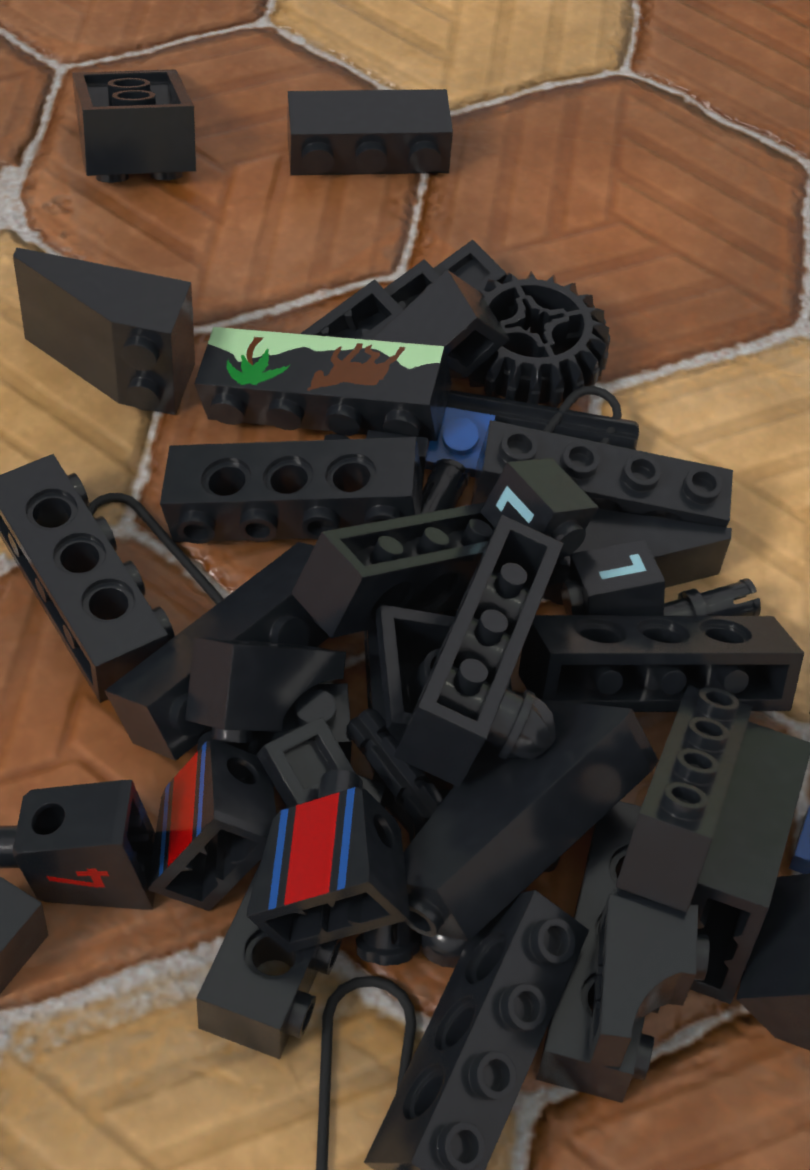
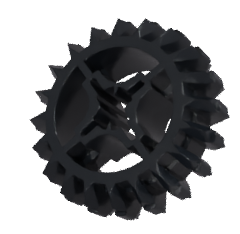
M532 271L526 279L521 280L508 273L503 284L488 279L483 291L478 290L510 340L468 376L470 387L484 386L486 396H502L505 399L532 404L546 403L550 407L557 408L562 402V398L566 400L574 390L596 384L598 377L602 374V370L606 368L610 335L609 327L605 326L604 310L595 308L593 305V295H578L576 283H571L564 287L558 285L555 275L547 281L538 280Z

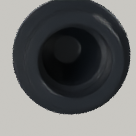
M506 688L485 743L498 748L497 756L505 760L507 758H526L532 760L543 754L555 740L553 714L545 703L535 696L534 692L526 689L523 695Z

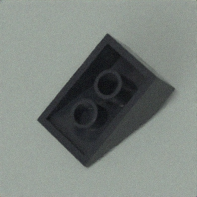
M176 69L72 73L82 159L86 176H96L98 181L114 183L128 180L129 174L150 173V177L153 179L175 180L181 178L183 172L196 171L194 105Z
M16 248L13 260L25 339L117 403L133 406L144 411L152 410L176 415L195 366L191 282Z

